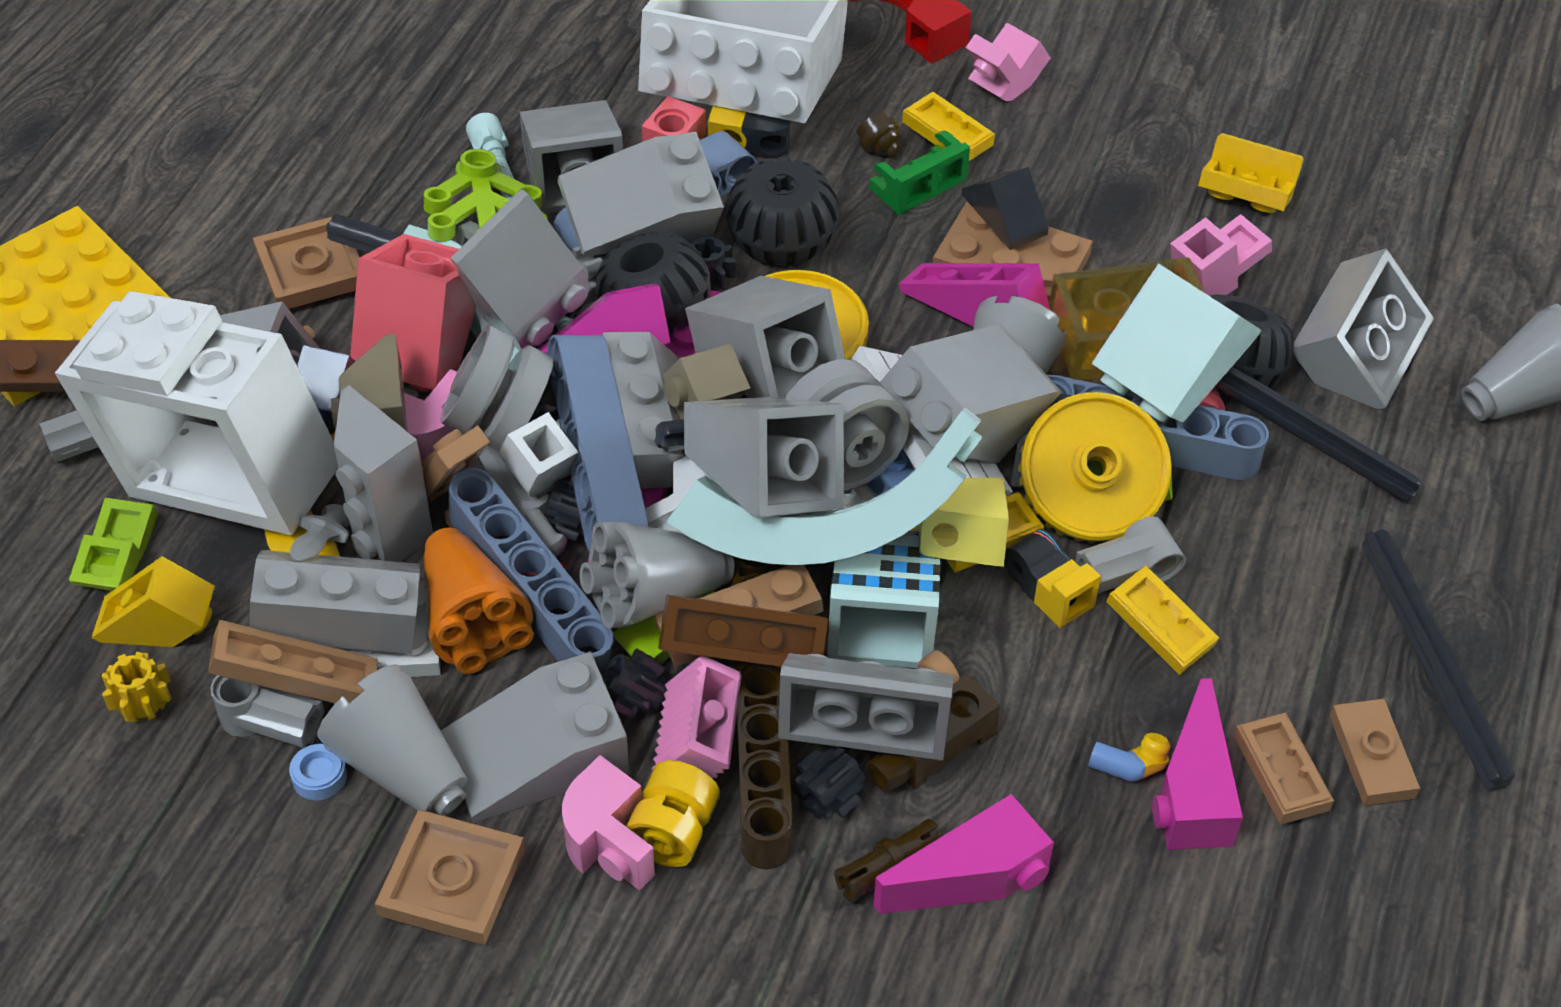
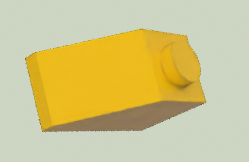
M161 556L104 597L91 638L100 643L174 647L191 635L200 634L208 625L212 616V608L209 607L215 586Z

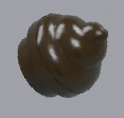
M884 111L872 115L856 130L857 135L860 137L859 145L867 153L895 157L899 148L897 140L900 135L897 121L894 117L888 118Z

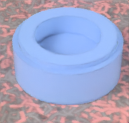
M313 744L301 749L290 763L289 773L294 789L300 796L309 800H324L336 795L344 787L347 780L345 762L325 749L324 744Z

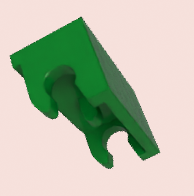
M943 130L935 134V137L946 148L936 145L931 148L930 153L896 170L885 162L874 165L875 171L883 177L875 176L869 179V189L898 215H901L966 181L970 146L965 142L961 143L948 131Z

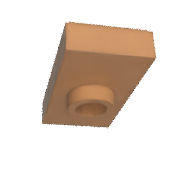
M1385 699L1333 705L1329 716L1363 806L1416 799L1420 787Z
M1286 712L1236 726L1234 738L1280 825L1331 810L1334 800Z

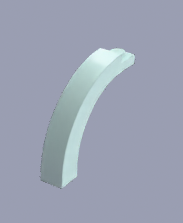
M964 408L926 459L907 478L887 492L849 508L829 512L754 517L717 483L705 475L695 481L666 523L689 538L714 550L757 562L804 565L850 558L876 549L904 535L927 519L947 501L967 476L950 462L954 457H957L964 463L982 439V436L974 431L982 420Z

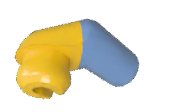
M1157 733L1146 734L1141 742V746L1128 752L1097 741L1088 767L1126 781L1136 782L1162 771L1169 762L1167 754L1170 751L1171 745L1166 737Z

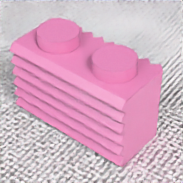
M701 656L665 684L667 691L663 695L666 700L662 702L665 709L660 712L663 716L659 721L662 727L657 730L660 737L656 739L659 746L655 748L658 755L653 758L656 765L666 760L681 761L697 767L711 778H717L718 773H723L724 769H729L741 684V673L708 657Z

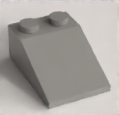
M697 132L653 137L561 174L557 180L583 257L609 253L612 249H617V245L622 242L630 241L635 236L641 234L649 235L651 232H668L678 235L686 241L696 240L704 236L713 237L724 208Z
M523 189L516 193L450 258L484 320L491 326L511 335L514 340V346L519 351L527 345L539 346L544 343L551 335L554 325L568 312L577 310L584 303L588 292L592 289L583 267L529 194Z
M591 652L538 668L441 730L442 735L467 778L466 785L462 790L466 793L464 800L473 823L566 793L574 779L599 755L622 772H629L627 736Z

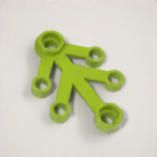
M483 149L465 151L461 155L460 161L456 164L455 176L437 187H431L424 191V210L432 214L428 217V236L432 240L440 242L453 239L455 237L456 224L474 212L477 214L480 229L509 201V199L493 192L491 187L512 196L523 189L529 194L539 209L541 208L542 191L534 185H525L500 173L501 167L496 162V156L492 152ZM469 187L472 188V193L451 206V198Z

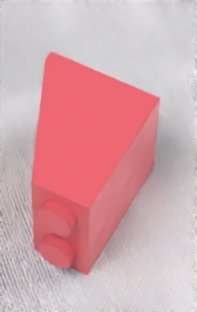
M402 234L358 258L350 357L357 361L385 335L396 334L402 364L403 382L409 383L412 389L421 392H432L450 369L458 371L477 307L450 259L459 249Z

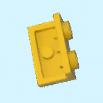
M1221 133L1216 139L1210 161L1202 169L1198 186L1207 188L1211 196L1219 199L1232 200L1234 197L1251 201L1250 205L1253 208L1263 212L1274 213L1277 209L1284 211L1292 199L1304 159L1297 154Z

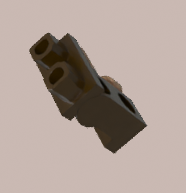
M933 650L923 657L918 663V668H928L938 673L954 674L943 760L877 752L879 755L868 762V774L871 780L884 793L893 790L905 782L916 790L927 782V776L939 772L953 757L975 742L982 745L997 735L1000 705L967 674L960 679L951 660L938 650ZM970 698L978 705V710L970 703ZM839 747L853 758L864 751L861 749Z

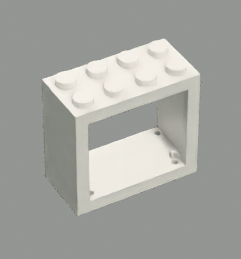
M650 0L642 10L638 91L806 123L842 60L848 0Z
M112 301L58 368L55 375L128 496L292 536L299 526L302 516L308 513L338 469L333 439L282 334L221 322L168 396L82 380L73 364L120 304L118 301ZM183 414L216 421L219 427L187 421Z

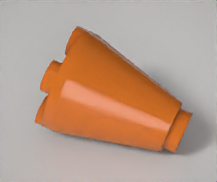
M443 528L430 535L425 543L423 558L428 635L435 654L446 663L455 665L460 673L472 674L481 670L486 663L503 657L511 650L527 646L532 641L534 633L531 628L533 613L526 595L459 529Z

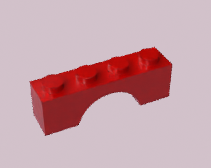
M880 0L894 4L907 13L904 43L931 64L969 43L972 11L957 0Z

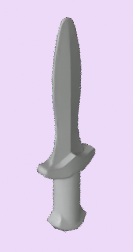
M487 446L479 456L487 473L492 476L555 557L560 555L565 550L567 537L563 534H558L544 515L550 496L544 494L540 498L530 497L501 459L499 451Z
M337 504L325 505L321 516L303 515L299 525L308 530V532L293 542L290 548V558L297 562L306 561L318 555L327 541L346 543L349 532L344 527H349L350 520L346 516L343 506Z

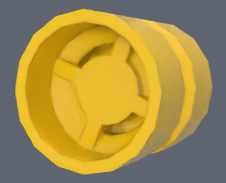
M666 760L659 762L654 767L642 792L643 800L635 806L626 827L653 847L654 863L669 867L686 866L692 860L702 838V827L709 822L720 798V789L707 773L697 767L681 761Z

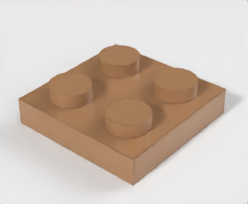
M332 217L253 238L257 256L275 303L282 301L290 309L356 291L358 258L360 257L355 248L333 242L327 238L328 231L326 226Z
M418 809L375 902L377 916L485 945L525 851L524 837Z

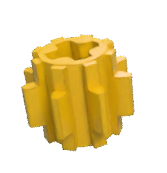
M136 652L135 655L126 656L123 654L118 656V661L113 666L109 665L106 673L102 674V679L107 689L102 693L107 709L109 711L117 709L120 715H123L126 722H137L138 719L147 718L149 721L155 718V713L159 708L164 709L166 702L171 701V695L167 687L171 680L165 664L156 665L154 660L149 658L148 653Z

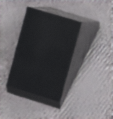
M1029 167L1000 173L962 188L961 195L1009 250L1048 235L1049 227Z

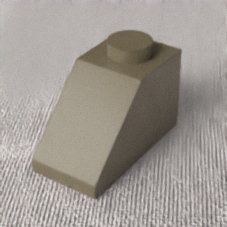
M388 334L338 377L339 396L341 390L350 385L408 432L402 364L396 334ZM340 397L331 398V410L335 428Z
M731 343L680 358L662 375L665 396L670 405L675 407L680 420L684 419V402L739 399L750 390L748 381Z

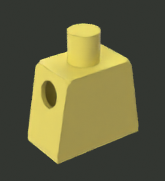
M965 478L946 502L927 519L910 530L919 532V553L927 557L1004 567L1009 522L1004 478Z

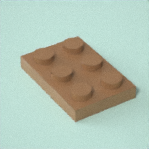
M966 202L935 253L933 263H1039L1049 307L1051 310L1060 312L1091 254L1093 241L1049 227L1048 235L1009 250L974 208Z

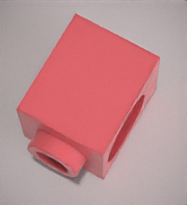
M667 96L642 125V142L653 137L697 132L699 140L706 138V110Z

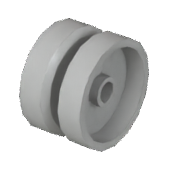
M488 324L473 344L456 373L441 413V424L454 430L459 429L462 434H465L476 427L482 419L480 429L490 441L488 446L500 451L507 435L528 424L548 382L554 358L531 345H527L511 361L514 350L513 337Z
M837 359L819 365L804 375L788 392L785 398L843 403L844 490L865 485L882 474L898 457L907 440L910 421L906 409L891 393L881 386V383L867 368L856 360Z

